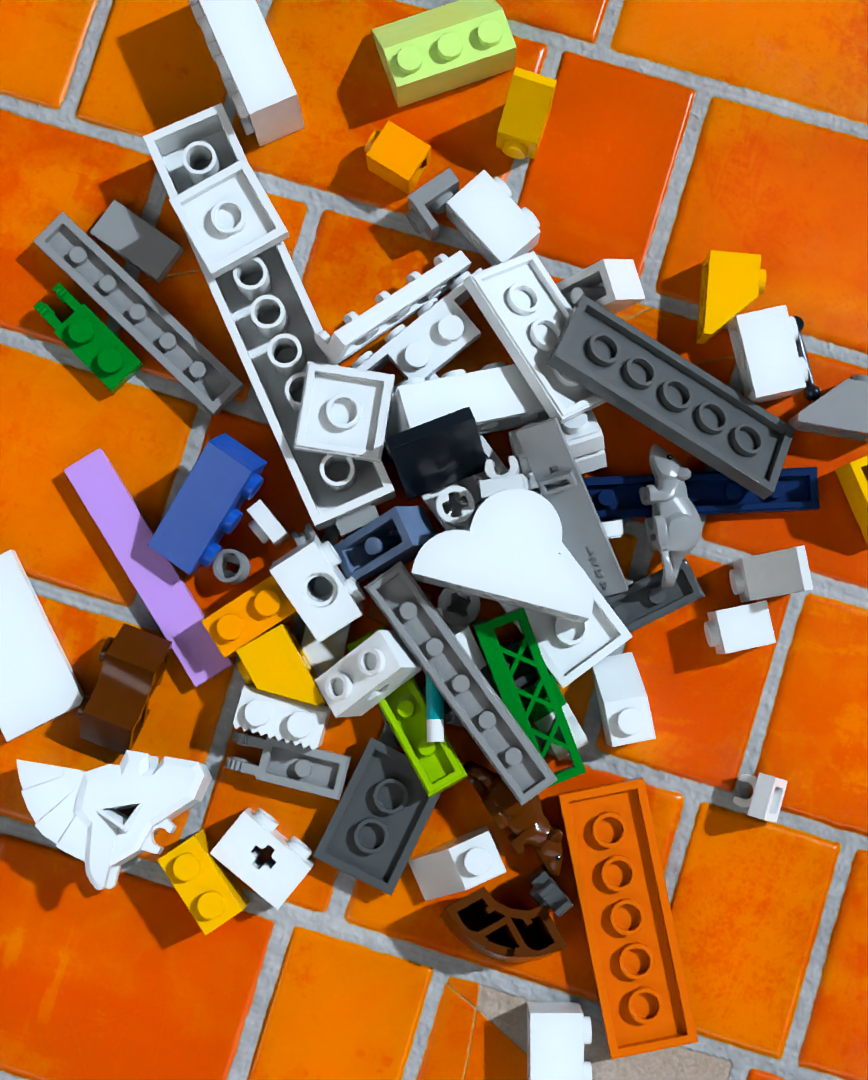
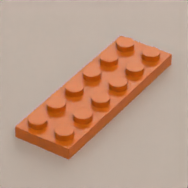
M639 777L558 793L557 796L611 1059L697 1043L698 1038L644 778Z

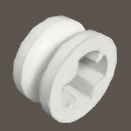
M452 485L446 487L438 494L436 500L437 514L447 525L461 526L466 524L472 518L475 511L474 498L462 486ZM459 495V501L464 498L468 503V506L462 508V516L451 517V511L446 514L443 510V506L449 504V496Z

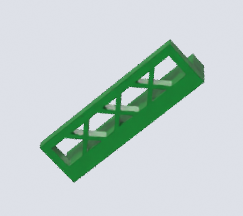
M520 607L492 619L485 617L470 623L487 663V668L498 696L543 759L551 743L567 749L573 765L554 772L558 780L550 786L586 773L524 608ZM518 620L524 636L517 651L514 652L500 646L494 629ZM526 645L529 648L532 659L522 655ZM503 653L514 657L509 668ZM520 660L536 667L539 674L532 693L516 687L512 677ZM542 686L545 690L548 700L538 696ZM519 694L529 698L525 709ZM535 702L550 707L555 716L547 734L532 728L528 720ZM558 727L564 741L554 737ZM535 736L545 739L541 749H539Z

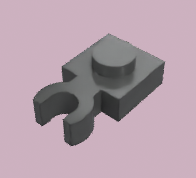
M542 865L528 876L534 886L529 893L539 906H545L547 911L552 908L558 917H561L573 906L570 898L548 872L544 870Z

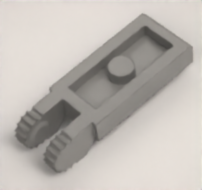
M233 731L232 741L242 746L260 748L263 751L259 764L233 756L226 758L225 767L255 775L257 780L336 800L341 799L352 756L320 748L312 750L310 746L303 748L300 743L295 746L292 741L286 743L284 739L278 741L276 737L269 739L268 736L264 738L241 731Z

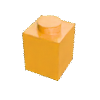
M389 120L381 132L375 130L371 134L364 148L368 170L408 195L411 194L431 163V146Z

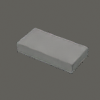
M115 199L89 232L99 242L159 284L184 252L180 245Z

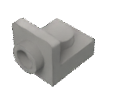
M450 167L408 195L409 212L406 213V216L414 230L419 235L425 232L431 241L439 237V225L431 213L434 211L436 214L445 212L446 202L459 192V180Z

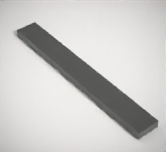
M686 558L683 559L674 587H662V569L629 585L628 591L604 598L630 633L705 596ZM522 638L505 646V648L516 652ZM526 645L522 655L532 659L529 648ZM503 653L509 668L514 657ZM520 660L512 678L515 686L519 688L539 678L536 667ZM486 665L480 671L497 693ZM425 685V686L421 687L420 690H421L423 696H424L425 699H426V685ZM444 699V724L458 717ZM379 708L397 747L401 746L381 708Z

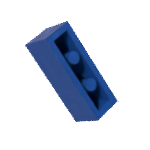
M227 433L209 440L153 534L148 546L188 575L203 565L209 568L223 549L218 543L224 533L230 534L240 522L243 513L239 509L246 498L248 500L252 499L262 486L264 478L260 474L268 462Z

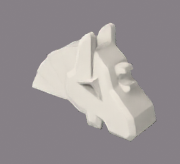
M126 750L119 765L106 764L87 772L17 759L18 775L23 789L21 793L26 807L36 823L35 827L43 836L56 843V847L85 862L86 875L90 883L97 890L114 888L117 884L121 865L143 852L161 854L164 847L158 845L154 840L159 829L163 828L169 833H174L177 826L171 820L201 802L212 779L207 766L200 762L164 756L159 763V757L131 750ZM135 808L129 817L117 811Z

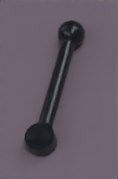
M793 316L798 327V340L795 341L799 357H804L808 367V380L805 382L804 396L809 401H816L821 396V390L814 383L801 334L804 322L800 317Z

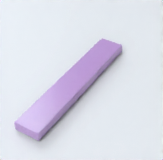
M98 448L64 469L65 474L166 640L172 642L171 648L194 686L202 685L234 665L231 658H224L201 621L206 617L173 563L148 546L154 532L104 450Z

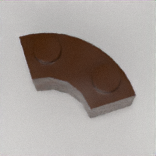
M125 623L115 638H107L99 660L103 662L98 681L92 695H85L77 712V718L82 719L80 738L123 755L126 750H132L151 710L148 709L149 699L157 685L161 684L171 651V641Z
M485 887L451 904L440 914L448 929L471 950L494 960L511 963L531 962L551 956L567 946L545 906L531 910L510 909L495 901Z

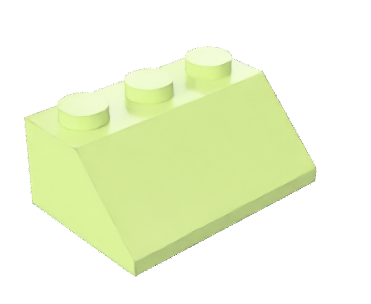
M458 0L371 29L398 108L514 69L517 46L503 8L496 0Z

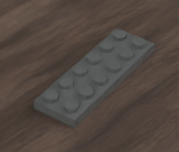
M583 294L575 303L547 364L765 500L773 494L795 428Z

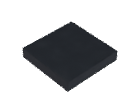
M470 407L462 408L385 438L408 500L485 471L486 458Z

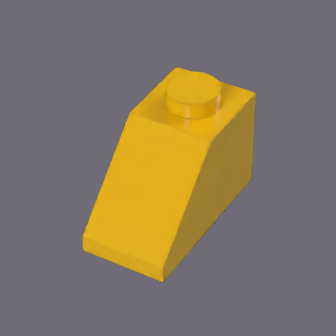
M515 67L497 131L496 147L501 148L504 154L515 159L528 157L535 160L550 115L557 80Z
M709 251L702 262L696 343L705 344L727 326L736 315H740L758 295L764 293L767 274L766 269H760V254Z
M280 624L236 650L241 659L237 663L238 670L248 685L254 683L259 690L313 705H324L327 703L314 681L318 676L289 625Z

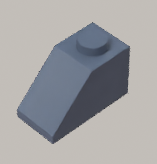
M395 506L333 547L342 561L340 566L346 580L352 576L358 583L386 572L400 561L404 565L413 561L421 547L434 537L436 533L423 506Z

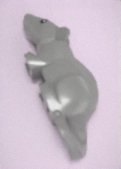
M653 444L649 452V463L655 482L654 485H646V487L640 488L639 494L643 505H652V517L644 520L651 551H659L663 567L662 587L669 588L674 587L683 558L698 543L701 536L702 523L696 508L688 498L685 480L691 477V471L688 468L682 467L673 455L657 444Z

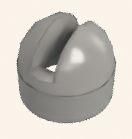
M234 549L221 551L213 562V572L216 578L231 585L240 584L247 580L251 569V564L246 555ZM228 562L240 566L239 571L235 573L226 570Z

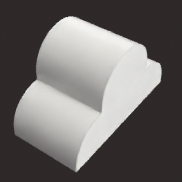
M510 488L496 492L488 497L477 509L470 531L449 530L429 539L419 550L411 571L415 581L516 607H523L524 609L582 624L591 618L594 604L593 588L585 571L572 559L559 554L562 542V526L556 510L547 499L528 489Z

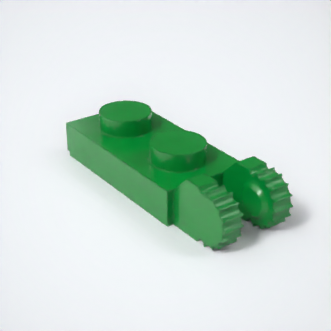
M60 283L56 284L52 288L55 291V295L64 304H68L75 312L62 323L46 303H42L39 300L33 307L55 329L54 333L115 394L144 364L84 303L81 305Z

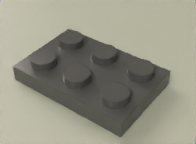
M371 737L313 857L392 895L441 792L429 798L406 754Z

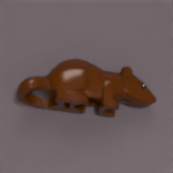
M472 761L463 764V768L468 775L467 779L478 792L482 803L499 828L502 830L509 826L513 833L508 836V839L519 856L525 853V845L530 846L536 851L544 870L555 876L560 875L563 858L561 843L563 833L559 826H551L549 820L543 814L539 795H536L521 806L498 773H494Z

